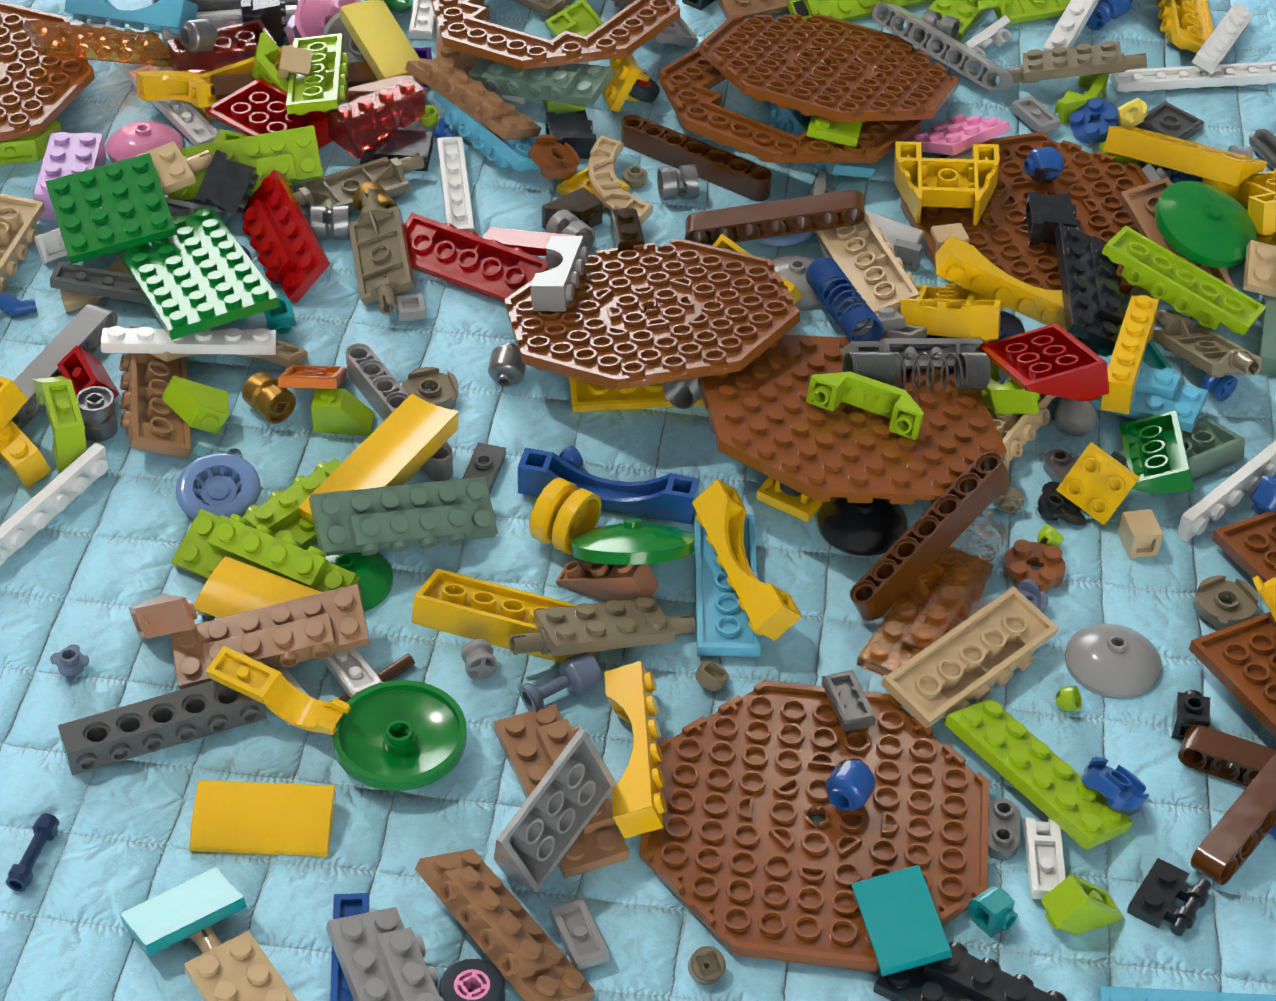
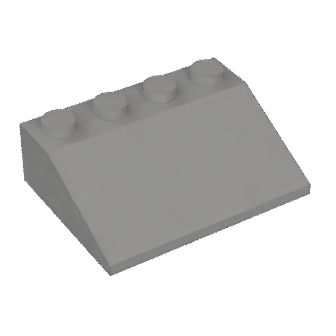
M581 728L578 730L496 839L494 860L504 875L535 893L538 892L617 784L585 730Z

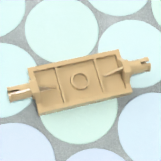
M175 141L137 155L150 153L164 195L196 183L193 173L208 168L213 159L208 150L189 158L183 157Z
M211 926L203 929L206 933L205 935L201 931L191 935L192 941L197 945L202 955L184 963V969L204 1001H297L249 930L223 944Z

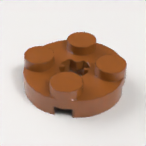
M547 134L539 136L529 149L528 154L541 169L542 176L549 180H552L554 177L562 180L570 179L580 164L576 151L566 142L564 145L557 142L558 137Z
M1020 539L1014 542L1013 547L1005 555L1003 574L1006 579L1008 575L1013 580V586L1016 588L1024 579H1031L1038 584L1039 591L1047 592L1048 588L1056 585V589L1061 585L1066 566L1062 558V551L1057 546H1048ZM1031 565L1037 566L1038 569H1037V570L1031 569Z

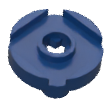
M1101 98L1091 99L1087 104L1081 106L1069 116L1073 136L1083 143H1089V140L1097 139V142H1103L1107 138L1109 126H1119L1117 107L1110 102L1103 101Z
M1092 757L1084 769L1081 781L1087 787L1098 790L1106 796V803L1115 810L1123 811L1125 807L1136 810L1141 809L1149 797V794H1143L1147 788L1142 781L1120 765L1116 769L1106 766L1109 761L1108 759Z

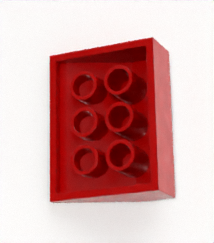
M261 78L205 108L206 114L246 136L314 125L318 149L333 141L330 114L321 111H312L304 115L288 114L286 108L287 92Z
M1057 323L979 346L980 352L986 353L995 365L1026 391L1078 401H1094L1099 396L1110 394L1107 362Z

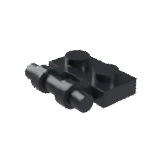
M1157 858L1129 903L1127 913L1158 929L1165 919L1173 923L1170 927L1171 932L1177 936H1182L1185 930L1190 929L1196 921L1197 916L1195 913L1198 908L1204 907L1209 899L1208 892L1211 888V883L1207 879L1201 878L1196 885L1190 886L1186 884L1190 873ZM1177 898L1185 902L1180 907L1173 905Z

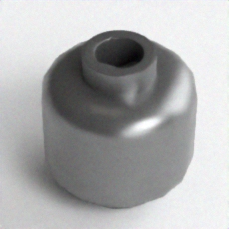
M207 19L189 20L180 29L179 37L181 44L188 51L203 52L213 49L218 39V31Z
M504 343L492 350L488 373L501 386L508 387L512 384H517L524 377L526 364L522 363L517 345Z

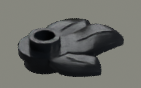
M1051 481L1042 487V495L1038 499L1037 507L1041 516L1048 520H1057L1060 517L1073 525L1087 523L1086 518L1080 512L1082 509L1056 491L1060 485L1059 482Z

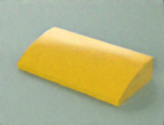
M225 556L206 581L194 603V607L197 612L206 617L214 619L218 616L223 618L322 592Z
M198 780L189 849L192 852L328 857L336 809L335 786Z

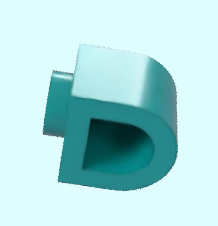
M276 294L279 298L280 307L264 312L269 330H276L278 334L287 333L291 330V326L297 325L290 300L286 296Z
M995 886L987 888L968 902V913L972 921L991 938L1001 930L1006 931L1010 929L1018 918V914L1013 910L1015 901L1005 890Z

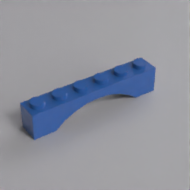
M526 447L518 465V493L539 497L543 489L552 480L559 477L576 484L578 489L583 488L599 495L602 501L601 508L686 524H692L696 510L692 502L699 496L700 478L670 473L647 481H614L579 470L554 452Z

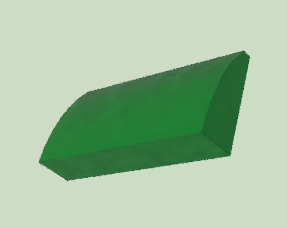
M1176 410L1119 424L1124 456L1127 459L1126 467L1140 477L1132 488L1133 490L1149 493H1175L1194 489Z

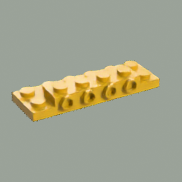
M1156 0V6L1160 7L1158 18L1162 20L1160 31L1165 33V38L1181 50L1187 49L1197 54L1214 31L1208 1Z

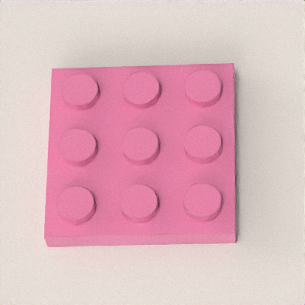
M964 114L951 116L948 122H938L931 125L932 128L929 130L917 131L904 142H921V152L956 155L972 148L973 144H981L1011 130L1009 121L998 120L997 117L982 119L979 115L965 117Z

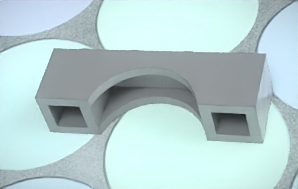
M583 236L550 237L546 247L548 271L535 273L530 286L533 311H566L569 302L574 300V289L579 286V276L583 275L584 263L588 262L589 257L588 247L584 246Z

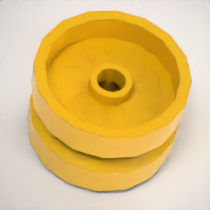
M558 477L552 480L537 498L530 516L529 532L532 538L545 544H553L555 549L567 555H572L571 539L580 533L597 527L602 501L599 495L583 488L578 489L576 484Z

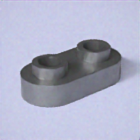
M1052 450L1045 455L1043 469L1053 481L1061 483L1076 463V460L1064 450Z
M995 799L989 803L988 855L996 860H1010L1017 854L1019 847L1020 810L1014 802L1008 799Z

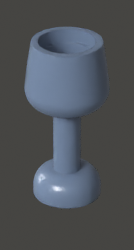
M589 652L578 654L562 661L560 677L538 688L531 683L522 684L519 686V693L528 711L534 710L538 712L544 706L543 699L565 688L576 695H581L602 680L601 669L596 659Z

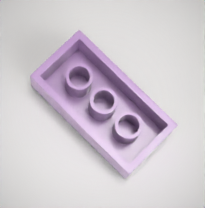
M91 132L51 133L33 194L34 200L44 202L45 210L39 220H57L45 181L105 165L107 158L103 134Z

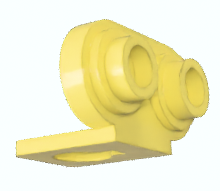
M1139 98L1117 108L1119 126L1135 127L1144 122V118L1148 114L1147 104Z

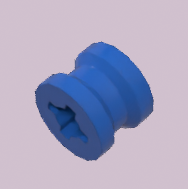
M1099 1L1086 23L1087 27L1092 30L1103 28L1113 15L1110 5Z
M1206 374L1201 387L1208 390V393H1214V397L1222 402L1228 399L1235 391L1238 380L1232 375L1227 376L1225 374L1224 377L1217 378Z

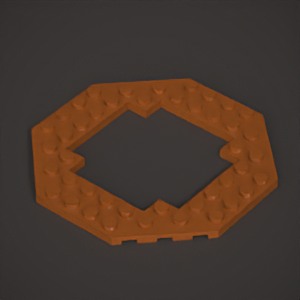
M430 0L443 46L453 48L455 51L472 54L475 57L486 58L495 63L506 64L519 70L627 57L680 18V7L675 3V0H620L630 3V5L588 35L583 36L565 30L554 39L548 40L483 21L487 17V8L478 4L485 0Z
M700 46L659 70L658 80L684 129L692 131L694 135L710 138L717 144L735 148L740 153H748L758 157L762 162L876 163L895 149L896 141L904 142L919 131L922 120L862 122L855 148L845 144L842 145L806 136L807 130L801 135L795 136L718 106L722 103L723 94L710 89L727 78L699 52Z

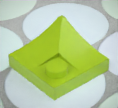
M579 0L544 21L546 28L554 37H557L565 30L586 36L604 23L586 0Z
M812 115L806 136L856 148L862 122L831 123L823 117Z

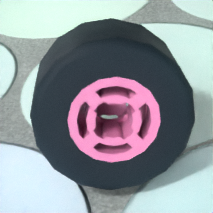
M465 959L454 963L444 972L440 980L439 996L444 1001H505V980L500 970L490 962L481 959Z

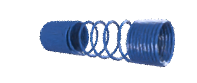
M822 257L812 262L806 271V280L850 342L880 341L884 331L882 322L867 305L859 292H857V289L852 285L835 260ZM834 278L833 280H831L828 284H826V285L824 286V284H825L828 280ZM854 299L849 307L839 310L846 301ZM859 305V307L853 308L848 313H846L851 307ZM868 319L865 325L854 329L855 325L860 321ZM873 319V325L866 334L860 336L852 335V332L863 329Z

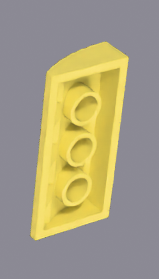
M368 0L341 7L340 19L378 80L398 75L413 76L405 70L407 62L419 60L420 58L384 1Z

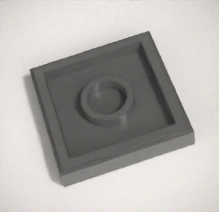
M1164 101L1150 110L1144 118V122L1135 127L1187 140L1201 131L1205 122Z

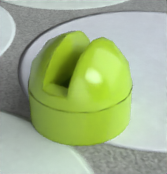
M427 105L418 111L419 121L423 126L430 128L437 124L439 115L436 107Z
M1045 524L1037 535V542L1042 544L1046 542L1045 545L1048 546L1054 545L1058 547L1064 541L1063 536L1048 524Z
M1076 685L1066 686L1057 692L1055 701L1059 709L1064 712L1081 710L1082 698L1080 690Z

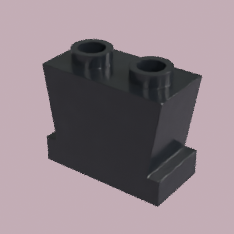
M241 0L245 48H255V44H258L262 32H265L274 40L277 46H283V37H287L285 32L287 22L282 23V16H286L285 2H280V0Z
M586 111L562 114L546 112L545 134L558 137L557 142L562 145L565 142L568 143L576 151L579 159H589L591 149L597 139L596 134H593L592 120H588Z
M216 150L195 198L205 203L210 199L236 217L237 213L242 214L246 207L248 199L244 197L248 188L253 190L259 178V175L255 174L257 168L227 160L228 155L226 153Z
M1028 192L1025 218L1030 245H1040L1041 242L1056 244L1054 229L1059 223L1068 227H1075L1079 230V220H1075L1076 204H1072L1070 193L1039 195V192Z

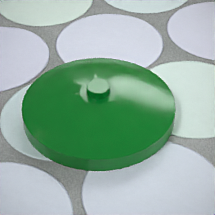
M1197 181L1177 182L1167 187L1156 203L1155 220L1161 234L1179 253L1199 264L1213 268L1238 266L1246 260V250L1250 240L1257 241L1255 225L1246 209L1232 196L1212 185Z
M626 519L620 524L598 527L574 536L571 539V552L574 557L580 560L600 564L643 565L663 563L692 555L695 552V536L690 532L666 525L642 523L641 519Z
M411 680L382 682L356 693L346 702L350 704L351 709L348 714L343 713L336 724L337 730L332 735L335 756L346 773L362 784L388 791L413 790L443 778L460 761L467 742L466 720L457 702L446 692L435 686Z

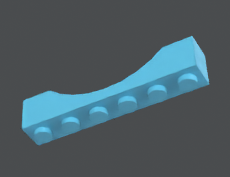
M66 0L64 12L73 15V20L87 23V19H91V22L95 24L106 25V22H110V25L125 28V24H127L130 28L141 31L144 30V27H149L148 30L152 32L163 33V30H168V33L179 36L180 29L186 21L196 20L198 5L188 0H159L142 9L119 10L109 0Z

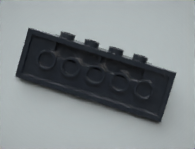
M1059 223L1054 229L1067 332L1113 351L1119 335L1118 326L1122 325L1126 310L1122 309L1125 296L1119 291L1122 277L1118 276L1116 272L1119 264L1113 263L1106 255L1102 254L1105 243L1101 239L1086 235L1075 227H1068Z
M954 941L949 943L952 957L883 977L880 974L874 983L873 992L891 1001H1067L1066 997L1058 991L1050 990L1046 993L1034 987L1033 981L1026 975L1016 974L1012 976L1002 971L1000 965L991 958L980 960L968 954V950L964 945Z

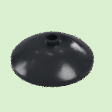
M830 497V502H824L818 512L817 524L823 538L836 549L852 555L875 556L884 554L907 531L908 522L904 510L899 504H890L889 499L873 498L872 503H848L847 497Z

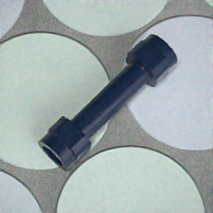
M43 813L35 821L32 827L34 836L19 864H13L8 872L6 885L10 889L22 892L30 885L34 877L32 868L46 841L53 840L57 833L60 822L54 815Z

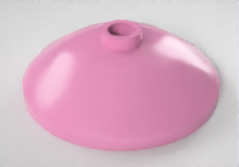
M300 0L295 11V25L301 38L323 35L325 24L335 14L341 12L342 6L361 1Z
M141 121L118 129L107 141L106 150L109 159L114 163L175 141L178 148H184L181 134L169 125L155 121Z

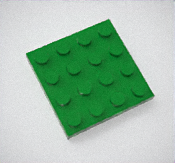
M150 153L45 181L70 264L177 235L176 227Z

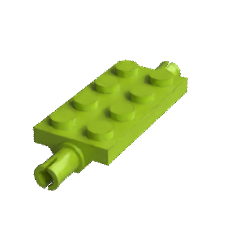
M972 0V5L977 7L974 8L976 12L993 8L998 19L1006 15L1010 20L1007 25L1062 16L1071 0Z

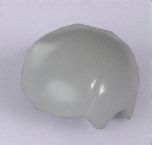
M1064 398L1059 402L1052 415V420L1056 421L1057 429L1073 436H1083L1091 432L1098 421L1096 409L1090 401H1078Z

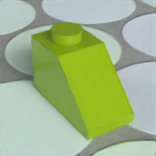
M173 375L162 395V400L192 428L218 435L229 416L227 391Z
M315 389L311 404L313 432L371 435L375 412L345 389Z
M1070 874L1041 899L1042 904L1047 910L1045 916L1048 922L1056 930L1062 929L1074 935L1119 922L1124 918L1107 890L1073 874Z

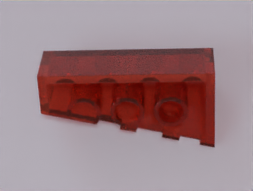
M256 19L218 28V39L213 49L209 51L190 52L181 44L180 38L168 40L170 65L174 71L194 73L212 71L255 57L259 37L262 32H265L272 40L274 38L262 21Z
M408 78L388 87H383L366 96H361L346 104H341L337 109L327 111L328 137L358 160L364 156V151L368 148L373 150L378 147L381 139L384 137L391 138L395 135L396 129L399 127L406 128L425 115V90L411 78Z

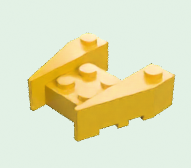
M896 141L894 183L916 224H920L921 208L924 206L932 208H972L973 225H977L997 186L1000 162L999 144H973L971 159L922 158L921 142Z
M1276 169L1261 174L1255 173L1237 187L1203 178V183L1221 189L1236 199L1243 207H1248V215L1254 223L1258 235L1270 236L1276 232Z
M955 283L945 284V286L915 285L920 296H917L916 299L901 298V315L905 317V324L927 327V335L982 338L983 343L999 339L1001 311L1006 312V307L1001 305V300H990L964 287H956Z

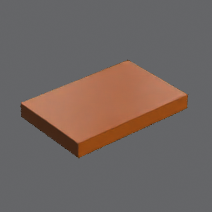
M291 365L278 377V387L337 389L347 378V368L345 366Z

